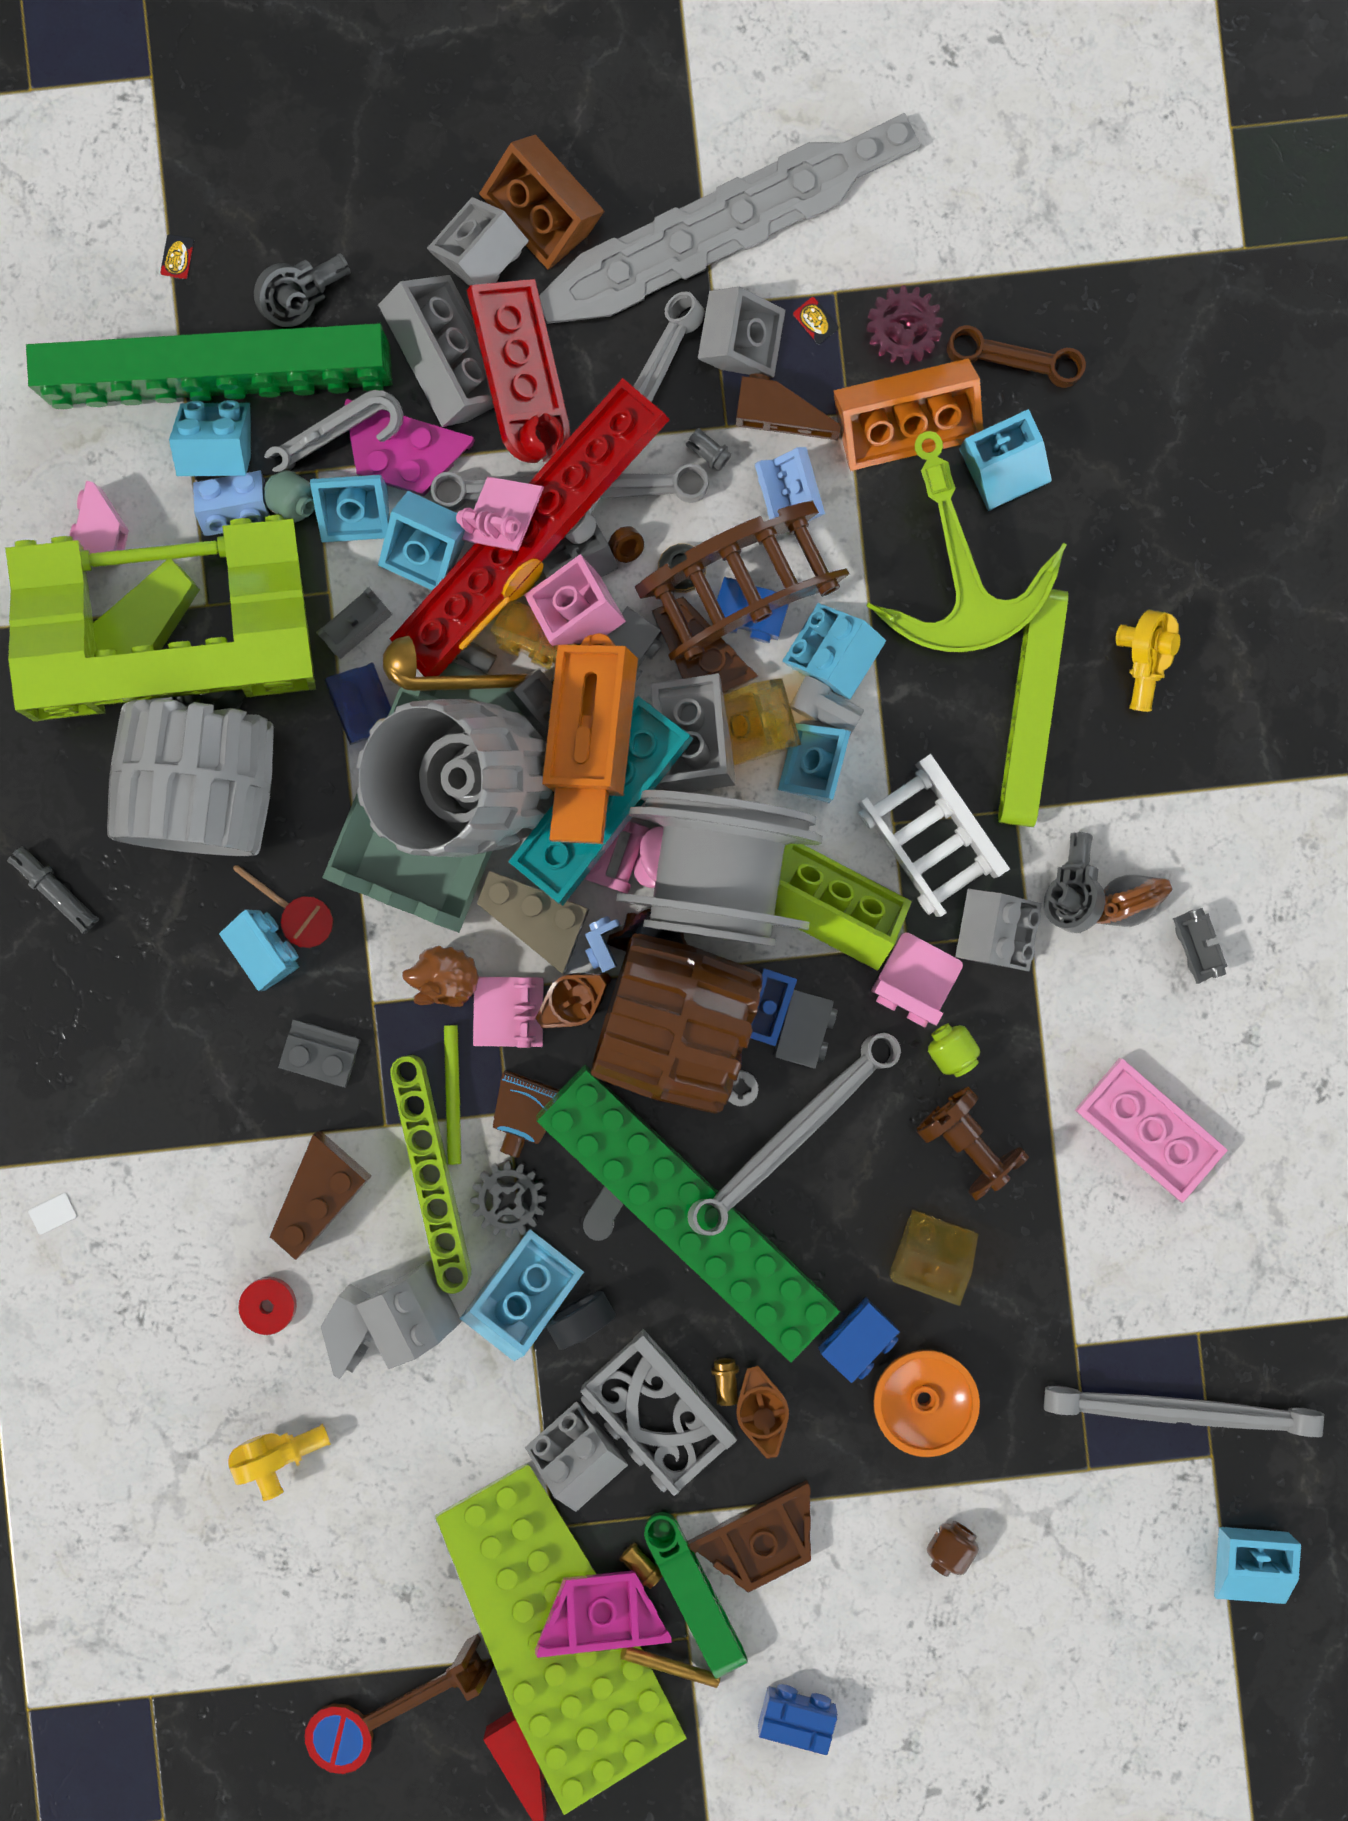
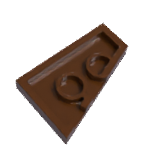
M683 596L676 599L694 636L711 626ZM664 606L652 610V615L671 653L682 645V642ZM722 638L705 647L706 652L692 661H686L685 658L674 660L682 679L719 673L723 694L758 678L753 669Z

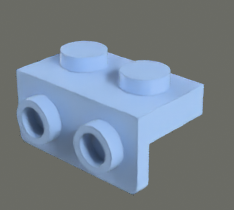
M797 447L773 460H761L755 463L758 482L762 489L769 519L779 517L777 511L781 508L812 500L819 513L809 521L825 514L806 447Z
M261 470L248 472L246 476H227L193 483L194 513L205 536L223 533L222 526L230 525V520L249 518L251 523L265 522V517L270 516L264 500L265 479Z
M606 916L589 924L591 931L585 934L590 948L585 950L588 959L594 969L600 967L603 973L618 966L603 935L621 927L618 919L611 921L610 917Z

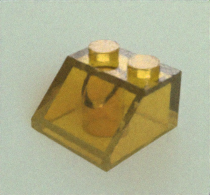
M782 678L755 682L723 695L734 766L775 755L801 745Z

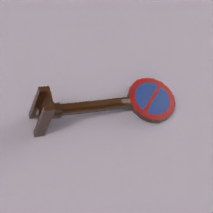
M476 1634L465 1641L452 1666L447 1668L445 1673L367 1715H363L357 1709L345 1704L334 1703L319 1709L311 1717L305 1729V1745L309 1756L319 1767L330 1773L346 1774L356 1771L367 1761L373 1748V1729L451 1687H459L467 1701L478 1696L494 1667L492 1659L483 1662L476 1651L481 1641L479 1635Z

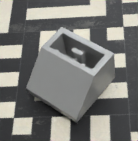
M968 889L955 957L1030 971L1031 961L1035 952L1034 944L1037 927L1041 920L1040 911L1042 903L1002 893Z
M349 1284L338 1296L321 1325L332 1372L338 1379L347 1370L353 1373L369 1348L363 1343L365 1340L371 1342L373 1339L356 1306L371 1295L352 1284Z
M577 1401L525 1447L554 1498L575 1512L628 1466L613 1440Z

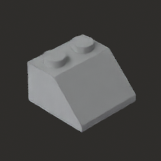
M471 197L427 249L470 286L496 283L499 274L509 263L515 261L520 256L522 248L529 240L505 211Z
M740 286L709 291L698 359L720 370L748 375L758 373L774 378L785 310Z

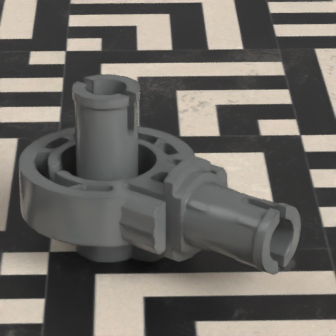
M339 253L314 268L307 260L294 266L288 263L271 265L260 274L254 287L255 304L260 313L272 323L282 327L297 326L311 315L316 303L325 299L323 294L325 286L351 274L350 268H345L348 263L343 255ZM275 307L280 308V309H286V310H284V313H283L281 310L276 309ZM275 312L284 318L275 317L273 314Z
M1073 832L1070 834L1068 862L1062 865V867L1057 868V877L1048 887L1044 898V910L1049 921L1055 926L1071 933H1081L1095 925L1105 907V893L1100 883L1097 882L1099 869L1089 865L1093 836L1084 832H1078V834Z

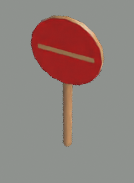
M239 865L233 867L236 873L285 909L281 918V927L284 935L291 943L299 947L311 948L322 944L329 937L333 929V917L330 909L323 901L315 897L303 896L293 900L291 903H287Z

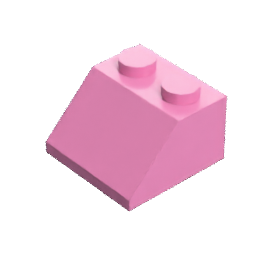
M581 554L524 594L552 646L579 644L588 635L598 633L608 635L626 622L601 576Z

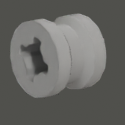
M740 1070L737 1080L733 1083L732 1089L734 1090H732L728 1101L736 1106H747L755 1100L759 1090L758 1083L752 1074Z

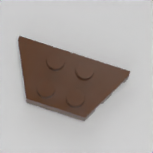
M806 1480L688 1540L690 1550L701 1554L713 1563V1567L724 1575H729L737 1585L748 1593L810 1562L811 1516L810 1485Z

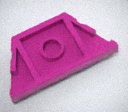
M346 399L345 405L349 404L353 400ZM380 410L349 429L356 474L358 476L381 475L387 486L410 491L420 496H425L431 490L434 478L440 473L448 472L454 466V462L466 449L469 450L475 441L472 436L403 416V423L399 431L388 440L380 442L376 435L385 429L390 422V413L386 410Z
M634 1571L563 1578L536 1645L535 1655L539 1658L672 1643L669 1632L664 1627Z

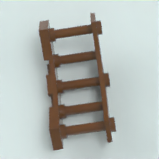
M813 500L781 508L777 511L779 517L765 522L761 516H758L730 528L686 551L687 559L672 569L667 563L635 586L640 599L653 596L657 600L661 599L682 642V645L668 654L671 661L685 658L686 661L697 659L706 652L705 647L751 620L753 623L761 622L773 614L772 610L820 593L823 597L840 588L839 582L850 575L848 569L845 568L829 573L807 529L809 526L808 521L819 513ZM789 532L790 535H795L815 575L814 578L800 583L797 582L776 540L779 534ZM756 542L759 545H764L785 588L763 599L740 556L742 548ZM721 558L723 561L727 560L749 606L728 617H725L704 575L705 567ZM686 578L691 579L713 623L712 626L695 636L673 594L675 591L674 586Z

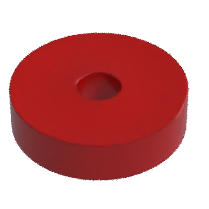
M264 1277L252 1282L241 1294L238 1305L239 1315L244 1325L251 1331L261 1335H271L280 1332L292 1321L296 1313L297 1302L292 1288L286 1282L275 1277ZM264 1300H269L273 1304L272 1311L268 1312L263 1309L262 1302Z

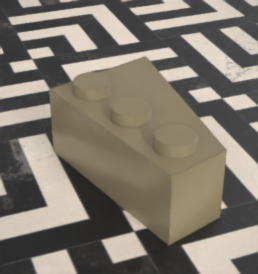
M489 871L477 904L559 972L565 974L589 909L567 901L562 906L541 890Z

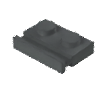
M293 1019L278 1068L344 1088L347 1087L361 1038Z

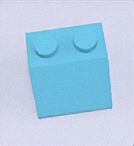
M407 491L391 511L378 566L433 590L454 567L465 541L462 540L465 530L456 521L457 513Z

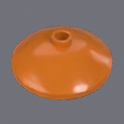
M918 1350L900 1356L884 1370L875 1388L874 1412L881 1431L895 1447L914 1456L935 1457L953 1451L970 1436L979 1416L980 1399L973 1377L964 1365L943 1352ZM926 1392L930 1395V1398L926 1403H920L917 1400L919 1394Z

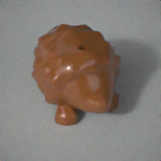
M435 946L427 948L419 955V960L413 967L402 972L404 981L420 991L414 996V1003L418 1005L437 1003L451 1007H461L476 991L479 979L474 959L468 957L463 950H455L453 947L443 948Z

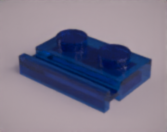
M373 662L325 679L324 682L349 744L353 745L367 740L370 736V729L379 719L387 718L391 710L390 703Z

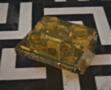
M516 600L509 601L490 631L496 640V644L499 645L500 650L518 657L520 652L529 655L531 663L550 670L551 666H556L558 645L552 646L549 643L530 606Z
M912 1210L889 1276L895 1283L960 1306L972 1274L979 1234Z

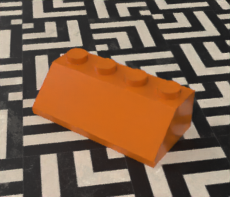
M969 358L834 390L837 421L841 425L840 434L850 471L916 456L914 444L917 437L923 432L932 431L937 433L941 437L943 449L962 445L965 438L983 430L980 378ZM927 439L922 444L923 451L927 453L934 451L936 443L932 439Z

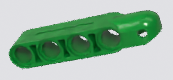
M659 1512L653 1514L645 1524L644 1536L646 1543L711 1672L718 1679L747 1664L748 1658L696 1554L690 1550L688 1540L677 1520L668 1513Z

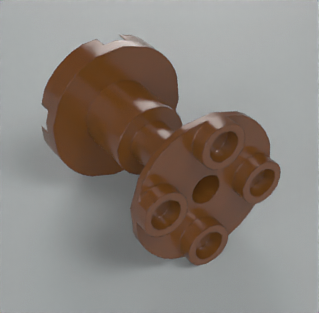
M966 1086L948 1098L949 1102L944 1106L935 1108L920 1123L916 1132L926 1143L942 1135L957 1153L964 1150L983 1172L968 1191L975 1200H979L991 1188L997 1191L1007 1184L1011 1179L1007 1173L1011 1169L1015 1170L1022 1166L1029 1159V1156L1021 1147L1008 1152L1000 1159L980 1137L983 1129L969 1114L970 1109L976 1104L978 1096Z

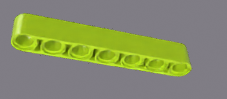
M1051 589L1040 611L1024 627L999 804V823L1034 828L1037 821L1067 613L1068 591Z
M406 1055L397 1059L392 1064L390 1069L391 1080L436 1280L444 1292L456 1294L462 1291L468 1284L472 1275L471 1265L426 1066L418 1056ZM403 1062H410L415 1065L417 1075L414 1080H406L401 1076L400 1067ZM411 1096H418L423 1100L424 1111L421 1114H414L409 1110L408 1100ZM425 1130L431 1134L432 1144L430 1147L422 1148L416 1143L415 1135L417 1131ZM432 1164L439 1169L440 1178L438 1181L430 1182L424 1178L423 1168L425 1165ZM433 1199L445 1201L448 1206L447 1214L441 1216L434 1214L430 1208L431 1201ZM439 1234H451L455 1239V1247L452 1249L442 1248L438 1242ZM450 1267L458 1268L463 1274V1281L459 1283L450 1282L446 1277V1269Z

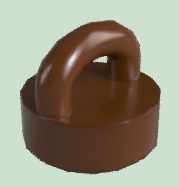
M626 526L619 528L611 535L608 545L615 559L619 562L628 563L634 561L642 554L644 539L635 528Z

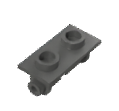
M1203 908L1173 918L1176 926V935L1183 945L1187 956V965L1195 978L1196 984H1200L1211 977L1217 978L1226 975L1225 967L1228 965L1219 943L1208 946L1206 940L1217 937L1209 913L1205 914Z

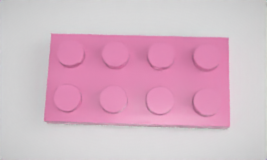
M1122 1058L1115 1062L1075 1109L1080 1116L1182 1203L1228 1151Z

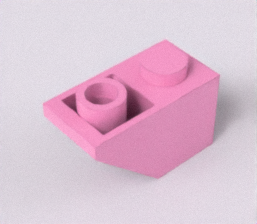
M86 481L85 489L79 492L77 499V508L80 510L77 524L74 523L72 525L69 536L73 537V541L78 540L83 549L89 550L90 554L125 550L129 533L128 528L105 492L94 482Z

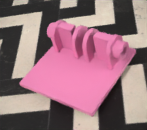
M487 477L474 510L472 508H464L456 515L457 523L465 530L462 540L519 551L544 487Z
M479 977L477 988L474 992L473 1046L543 1047V1028H541L535 1018L543 1003L544 978Z

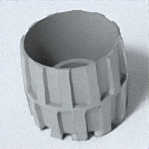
M142 699L125 703L120 712L110 768L108 837L114 841L179 852L225 856H255L259 854L271 790L273 724L267 721V718L260 715H247V711L233 708L214 710V705L194 702L186 706L177 700L161 699L155 701Z
M437 699L412 701L397 706L396 712L387 718L379 719L370 729V736L363 751L359 752L356 767L359 769V788L357 789L360 805L364 807L371 821L370 826L380 838H387L396 845L399 851L411 855L466 857L509 848L520 842L516 834L522 828L534 829L544 815L536 809L539 799H548L551 794V789L542 784L543 774L541 766L544 765L546 754L544 741L529 737L534 732V729L523 716L516 712L506 711L496 704L468 699Z

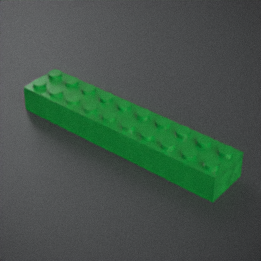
M381 324L26 344L28 387L55 409H71L73 404L86 403L89 407H105L108 405V402L121 401V404L140 405L142 400L155 399L158 403H174L177 401V398L190 397V400L209 401L211 396L224 395L227 399H243L246 397L245 394L259 393L261 397L280 396V392L293 391L296 395L304 396L314 394V390L328 389L330 393L339 394L348 392L349 388L363 387L365 391H381L384 389L383 386H392L390 343Z
M586 1065L536 1115V1121L790 1362L840 1313L834 1301L735 1207L727 1212V1225L719 1234L701 1235L693 1231L688 1223L690 1207L698 1200L713 1199L719 1192L601 1079L592 1076L591 1069ZM710 1204L702 1205L697 1213V1222L703 1230H710L717 1225L719 1218L717 1209Z

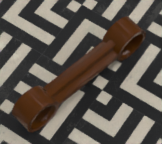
M969 325L958 327L952 333L947 344V353L953 362L969 358L972 364L979 359L1048 375L1054 385L1061 388L1075 385L1086 368L1084 356L1074 348H1063L1055 354L1019 347L984 339L982 333L977 328ZM961 335L970 336L976 341L978 350L972 356H962L956 352L954 340ZM1061 357L1072 359L1077 364L1078 374L1069 379L1061 377L1055 370L1056 360Z

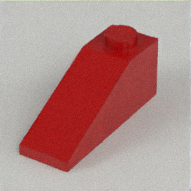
M510 1711L486 1726L483 1740L532 1821H545L547 1809L544 1775L513 1712Z

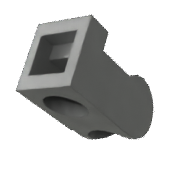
M605 1186L588 1210L583 1222L585 1234L595 1241L608 1238L614 1227V1219L623 1206V1203Z

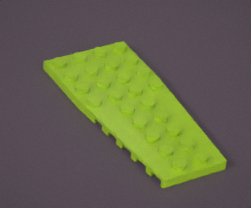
M528 1464L518 1467L435 1515L436 1522L470 1603L475 1620L478 1623L513 1715L564 1815L687 1739L653 1670L622 1660L620 1658L622 1648L536 1657V1645L563 1578L596 1575Z

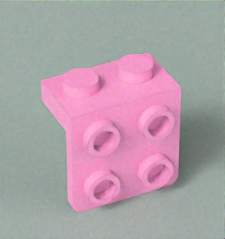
M903 933L895 944L871 992L879 995L876 1000L879 1004L895 1011L897 1006L909 1011L907 1018L925 1028L928 1022L937 1026L943 1015L940 1009L961 972L963 964L959 959L910 933Z

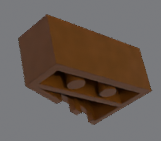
M321 1130L314 1133L270 1234V1238L292 1258L297 1260L307 1251L372 1175Z

